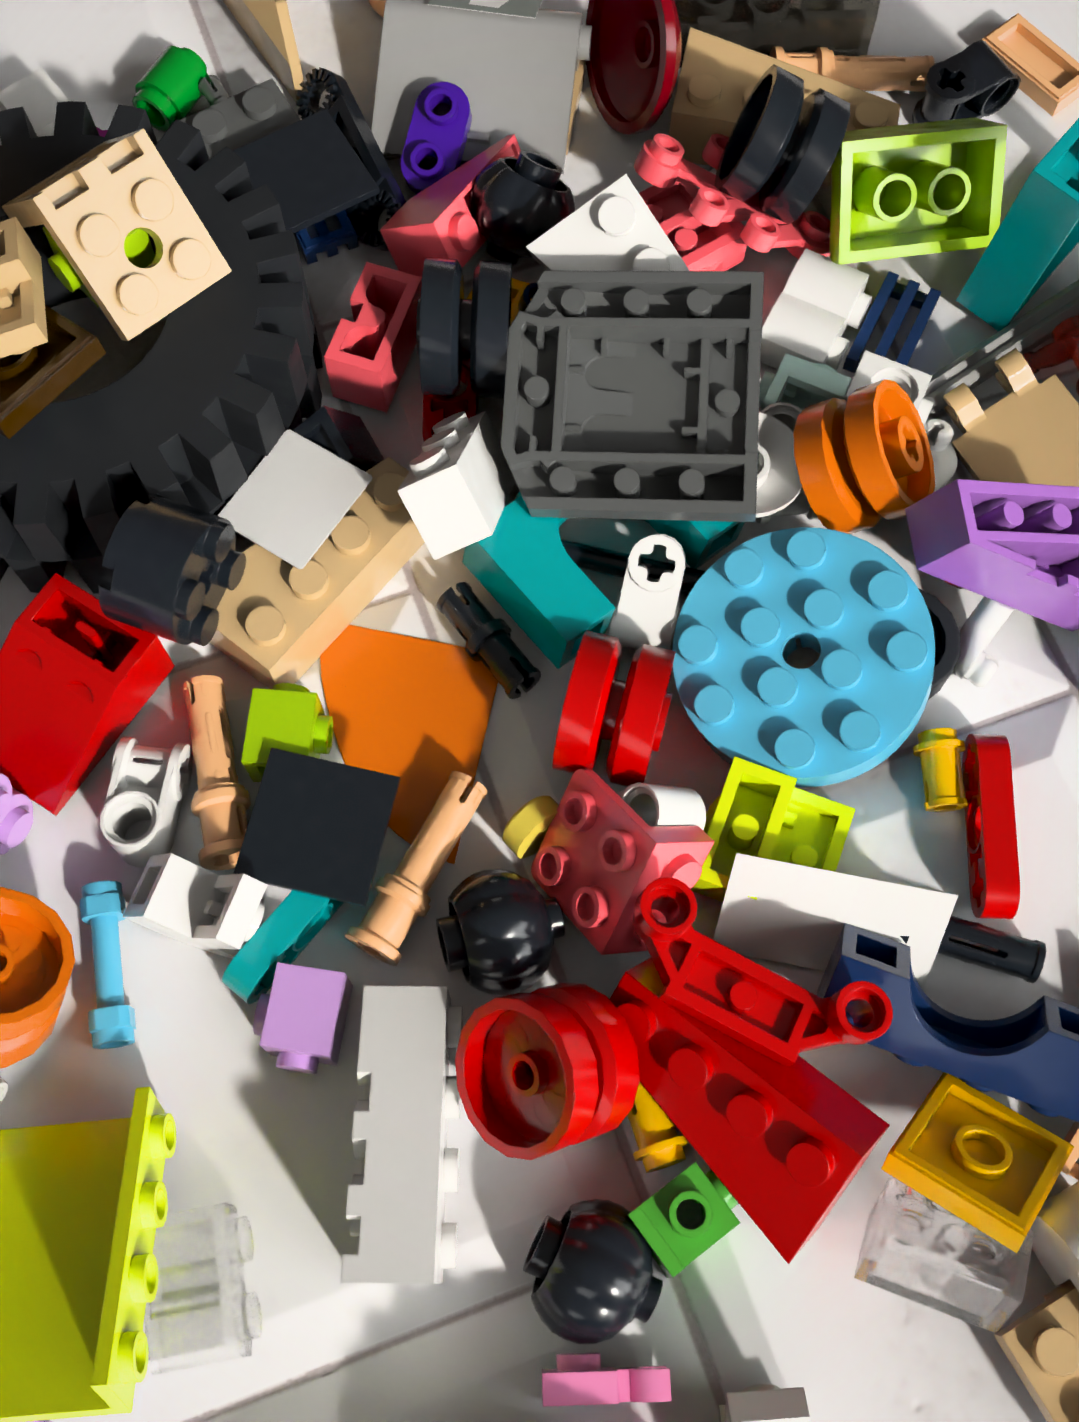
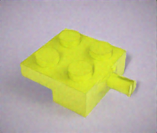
M734 756L721 794L706 811V822L703 831L715 842L702 866L701 876L691 890L723 902L736 853L836 872L855 808L795 787L797 778Z

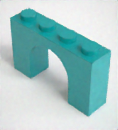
M519 491L514 501L504 507L493 535L465 547L462 563L557 669H560L577 656L586 630L601 634L606 633L616 607L566 552L560 538L559 527L568 518L531 517ZM645 520L659 534H666L675 538L683 547L686 563L690 568L697 569L736 541L745 522Z

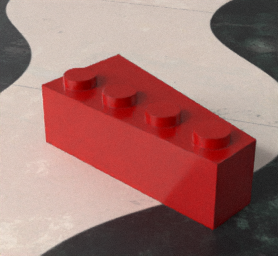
M650 957L625 971L610 997L611 1002L625 1017L637 1046L640 1082L789 1264L822 1225L890 1125L799 1055L794 1064L785 1067L658 999L664 985Z

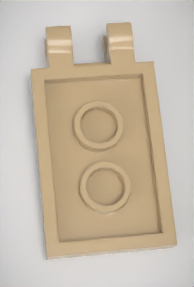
M1014 348L995 361V366L999 370L995 373V377L1009 395L984 411L964 382L943 396V399L948 404L944 407L946 413L963 433L962 436L952 442L957 457L974 480L1079 487V404L1056 374L1039 384L1025 358Z

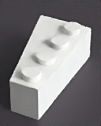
M627 174L526 246L533 258L547 271H690Z

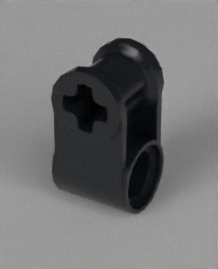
M985 41L974 42L962 52L934 64L929 69L925 79V89L927 91L925 96L915 105L912 113V123L973 117L980 119L984 116H990L999 111L1014 96L1021 82L1020 76Z

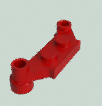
M670 877L659 878L648 884L638 896L635 902L632 924L637 936L644 941L664 985L658 999L775 1062L788 1067L796 1062L800 1052L837 1044H865L879 1038L889 1029L893 1018V1009L887 994L879 986L867 981H856L841 988L832 997L821 998L694 930L692 924L697 915V901L692 890L684 882ZM651 909L660 911L665 916L667 923H661L656 920ZM845 1011L852 1016L854 1025L848 1021Z

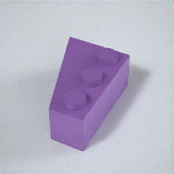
M956 479L905 508L917 570L1073 632L1079 629V487Z

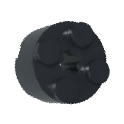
M154 493L147 494L151 502L145 504L136 500L132 503L118 521L106 547L102 566L114 571L111 590L99 586L101 610L110 619L176 643L188 645L193 642L206 646L212 640L218 626L219 612L217 607L226 589L234 590L240 583L246 566V556L244 553L235 551V531L229 520Z

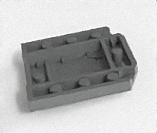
M543 271L537 281L538 290L524 312H518L509 327L501 436L503 455L531 517L755 522L764 272Z

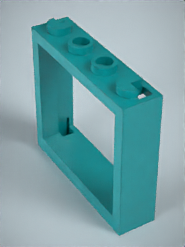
M1079 118L1032 170L956 299L957 302L997 331L1002 330L1013 321L1079 243Z

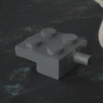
M208 75L211 85L206 77H204L200 81L198 88L210 107L179 121L200 130L209 159H211L226 146L233 151L299 121L300 118L273 79H269L239 94L229 96L219 78L215 75Z

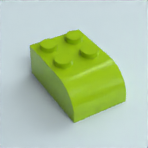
M973 117L846 131L832 164L829 258H831V261L840 265L987 247L1000 226L1008 125Z

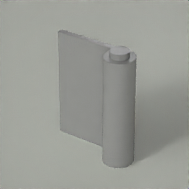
M386 0L371 129L383 156L401 158L415 103L422 90L436 82H449L457 85L464 91L472 113L471 127L469 133H467V142L461 164L468 162L506 136L515 134L521 150L534 152L551 160L562 168V174H564L575 71H578L580 60L589 61L591 54L593 26L583 25V13L539 9L536 18L432 6L428 5L429 0ZM440 103L435 106L433 113L438 116L446 115L450 112L452 106L447 103ZM427 156L422 159L429 161H438L435 157Z

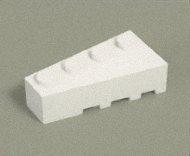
M364 985L357 1078L359 1085H365V1100H357L352 1128L354 1158L362 1159L361 1174H354L352 1183L348 1184L346 1218L349 1220L351 1236H358L357 1254H342L340 1283L443 1284V1268L456 1269L457 1223L444 1222L445 1192L458 1193L459 1148H447V1119H460L461 1098L457 1089L456 1076H449L450 1048L458 1047L463 1028V1006H451V997L447 986Z

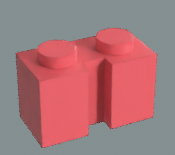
M366 262L350 298L354 322L341 318L324 355L333 397L388 412L416 346L418 299L421 298L422 277Z

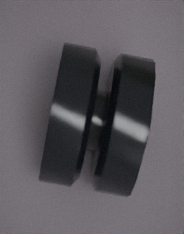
M773 64L754 87L731 131L716 172L714 186L717 190L742 202L759 192V205L764 213L787 224L797 220L818 192L836 158L849 122L850 103L821 88L804 99V80Z
M446 258L425 259L416 324L417 354L420 355V381L423 395L453 396L460 386L462 358H470V384L476 397L504 398L508 334L511 324L512 261L481 260L474 270L472 299H464V275L458 260Z

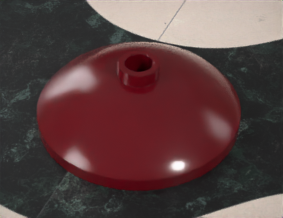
M589 0L586 25L593 26L590 60L586 61L595 103L604 120L615 131L622 134L643 133L657 122L672 97L678 76L682 53V35L675 1Z

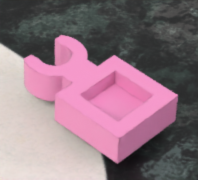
M600 1353L556 1354L557 1369H542L543 1407L672 1401L670 1368L666 1366L601 1367Z

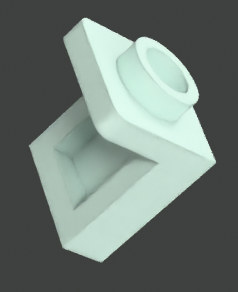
M785 353L777 373L773 374L766 371L762 377L759 407L762 408V411L768 405L781 402L790 403L803 411L808 406L833 397L844 399L852 378L838 373L829 365L811 363Z

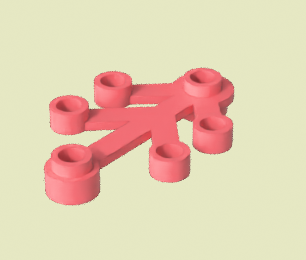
M658 133L653 139L644 142L634 161V169L637 174L646 182L660 188L672 187L678 177L699 187L700 189L693 199L689 211L700 223L716 227L721 222L747 221L740 236L747 246L761 253H767L771 248L785 247L797 259L800 258L806 248L823 256H829L830 220L815 211L803 212L797 220L787 224L764 213L760 209L759 192L742 202L717 190L714 186L716 175L682 158L685 153L684 147L675 138ZM712 134L702 151L704 161L716 170L729 137L722 134Z

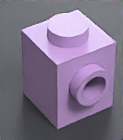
M277 962L271 993H262L260 995L253 1024L254 1034L261 1036L259 1046L270 1055L277 1056L276 1067L294 1072L317 1074L319 1063L337 1066L353 988L346 973Z

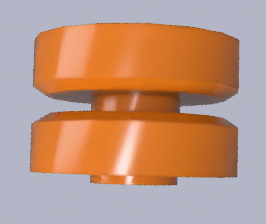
M884 379L856 389L848 397L847 401L833 397L808 406L798 414L793 436L794 457L800 483L810 507L822 525L827 529L852 534L875 527L882 517L886 520L906 518L905 508L934 492V462L928 436L914 404L908 394L895 381Z
M0 887V1068H6L33 1055L52 1034L75 964L72 935L58 913L33 895Z

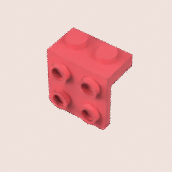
M586 769L576 770L559 803L558 813L550 823L532 862V876L550 898L555 897L557 899L560 909L601 955L648 951L644 941L635 933L632 924L635 902L638 896L652 881L664 877L678 879L691 889L699 880L702 866L715 841L699 826H649L596 772ZM651 909L656 920L661 923H667L665 916L660 911Z

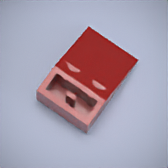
M58 573L51 577L15 620L0 650V773L10 780L14 789L26 795L53 815H58L175 667L158 636L108 618L101 610L99 599Z

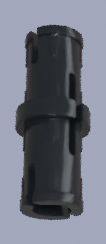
M460 582L456 584V589L461 594L460 597L450 587L438 599L436 606L440 613L446 616L466 641L465 646L467 648H465L467 654L473 661L483 662L510 699L521 697V691L517 688L518 685L522 687L525 693L530 691L540 680L541 672L532 665L510 638L512 630L505 620L501 618L495 619L468 583Z

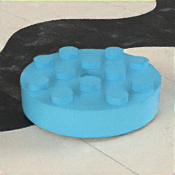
M810 527L782 529L757 536L736 546L712 564L694 585L682 606L673 637L672 651H676L673 662L676 687L688 716L703 740L730 765L734 756L797 778L795 787H819L840 783L855 778L885 761L904 743L914 730L925 710L931 692L935 665L934 629L929 610L918 587L908 573L884 551L863 539L836 530ZM797 638L800 639L802 648L808 647L820 654L815 664L808 668L797 669L786 663L788 656L797 649L795 641Z

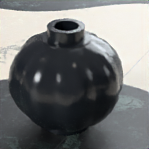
M521 150L518 159L513 157L500 158L480 172L470 192L469 211L477 224L479 232L489 242L486 248L488 254L499 261H512V265L517 264L519 257H533L526 246L575 211L572 191L559 179L563 172L560 166L539 154Z
M503 869L484 870L467 877L448 897L449 916L436 919L439 944L448 972L462 969L465 980L470 986L488 994L501 996L519 993L532 987L539 981L550 965L554 938L565 935L564 920L557 899L555 897L544 899L530 880L513 871Z
M600 1199L572 1204L560 1221L547 1215L532 1242L523 1267L524 1272L535 1276L531 1300L540 1319L548 1329L567 1341L577 1344H596L611 1339L628 1323H631L634 1318L646 1323L657 1305L663 1281L652 1276V1249L627 1215L631 1212L625 1207L610 1200Z

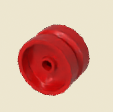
M586 630L577 652L562 709L552 768L572 774L579 769L593 770L602 740L611 742L606 767L610 783L624 787L639 782L644 783L652 751H659L672 698V693H668L667 688L676 651L643 644L634 653L625 682L617 680L622 658V647L619 639Z
M559 983L538 988L531 993L519 992L497 997L474 1010L462 1028L455 1056L457 1089L468 1119L487 1144L506 1157L533 1160L618 1128L633 1108L640 1081L638 1049L625 1017L606 995L586 984Z

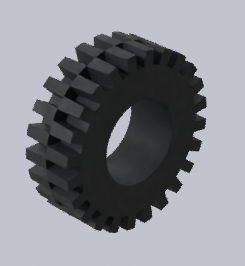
M57 102L53 136L38 137L23 107L0 111V139L2 144L0 145V222L10 219L2 208L4 204L101 143L144 128L232 272L169 313L163 330L152 349L131 371L120 379L91 394L71 400L50 403L10 439L0 434V581L10 566L32 593H39L55 573L63 577L67 561L71 562L93 594H99V586L111 590L114 570L102 566L103 558L118 521L132 503L137 500L149 504L151 501L147 494L154 493L218 516L226 506L225 500L230 496H234L238 489L248 480V477L263 458L268 456L286 430H294L303 422L302 418L308 419L321 408L322 393L316 369L323 368L322 353L297 242L292 230L286 231L280 204L274 193L266 184L253 190L246 162L227 146L209 159L200 130L176 119L160 141L157 142L146 110L133 106L118 105L105 137L99 135L86 102ZM44 224L23 228L41 256L45 305L52 308L72 300L87 298L80 288L70 292L51 269L48 258L53 256L54 253L43 230ZM148 234L154 254H156V246L154 240Z

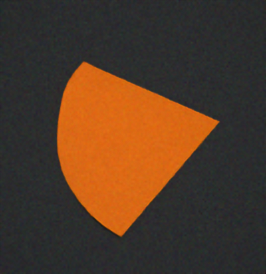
M348 625L320 656L322 684L329 716L333 718V731L345 765L400 777L388 827L411 845L448 783L452 771L462 772L472 777L459 801L462 799L469 786L473 787L498 681L482 661L476 662L471 659L465 651L467 647ZM461 836L446 862L455 864Z

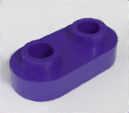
M436 82L427 86L419 94L415 103L401 156V171L407 186L416 195L461 165L467 142V133H469L471 127L472 113L466 94L453 83ZM440 103H447L452 106L450 112L443 116L435 115L433 109ZM432 156L438 160L435 167L430 170H423L419 167V163L424 157Z

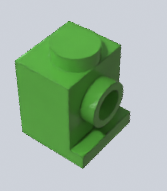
M696 1162L627 1215L652 1249V1258L667 1278H674L687 1265L740 1224V1221L731 1210L739 1204L711 1169L704 1173ZM684 1200L696 1202L702 1210L703 1218L696 1229L684 1228L678 1222L676 1211L679 1204Z

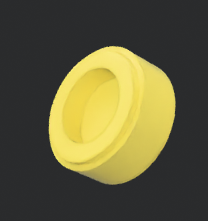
M539 796L530 800L506 824L502 839L518 858L524 859L537 853L550 823L558 813L557 808L559 805L551 796Z

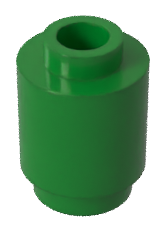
M166 47L136 84V95L132 99L133 106L146 110L152 127L161 131H167L176 119H184L203 96L198 88L200 81L206 77L210 84L204 61L189 48Z

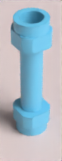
M117 881L92 882L81 887L82 898L80 899L81 920L87 925H91L97 1009L88 1012L89 1033L92 1034V1047L94 1049H112L135 1043V1009L125 1005L118 921L126 919L123 917L126 910V902L123 897L122 883Z

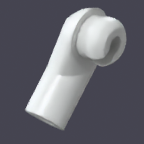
M941 419L928 420L924 425L934 462V492L942 488L952 478L957 468L956 452L950 442L954 435L953 429L946 421Z

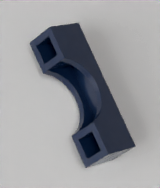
M847 923L844 924L818 987L817 996L821 998L832 997L835 992L856 981H867L879 986L890 999L893 1018L889 1029L882 1036L867 1042V1044L892 1052L895 1057L909 1065L918 1067L926 1065L956 1076L967 1085L979 1091L989 1092L993 1090L1023 1101L1030 1108L1045 1116H1063L1079 1122L1078 1007L1043 995L1027 1009L1002 1019L974 1020L955 1015L934 1003L921 989L912 968L911 946ZM845 1011L848 1021L854 1025L852 1016Z

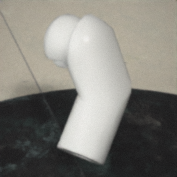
M987 597L982 598L960 630V657L954 667V671L960 680L965 677L976 687H984L999 668V662L994 656L988 655L983 651L1014 608Z

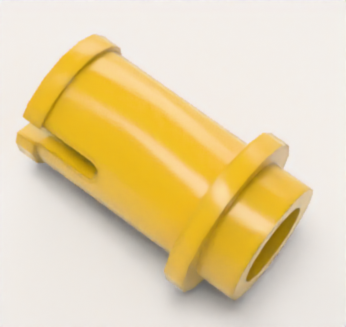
M936 728L918 733V744L914 745L912 749L914 756L920 757L925 811L949 812L967 807L959 754L965 750V743L963 740L958 739L957 730L952 728Z
M639 1081L633 1108L627 1116L639 1149L633 1153L635 1161H643L646 1173H650L686 1160L682 1146H685L688 1141L684 1135L678 1136L672 1120Z

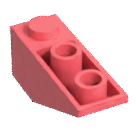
M515 134L501 139L410 198L380 229L399 271L422 277L426 258L457 259L463 268L487 239L479 232L477 224L469 211L470 192L476 177L489 164L504 157L518 159L521 149Z

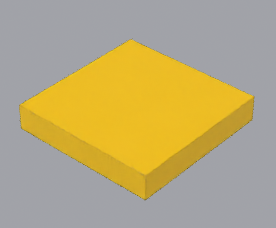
M943 1072L888 1152L881 1169L1017 1253L1074 1146L981 1091L967 1085L955 1076Z

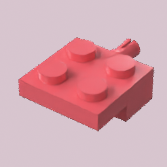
M678 177L672 187L660 188L653 185L639 193L690 271H727L744 261L747 245L740 236L744 228L741 221L721 222L716 227H710L700 223L691 215L689 207L699 191L695 185Z

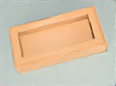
M1019 13L981 39L1020 76L1019 89L1052 117L1079 97V63Z

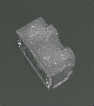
M888 1178L869 1213L854 1278L997 1333L1023 1302L1034 1232L1029 1230L1019 1251L1015 1253L906 1184Z

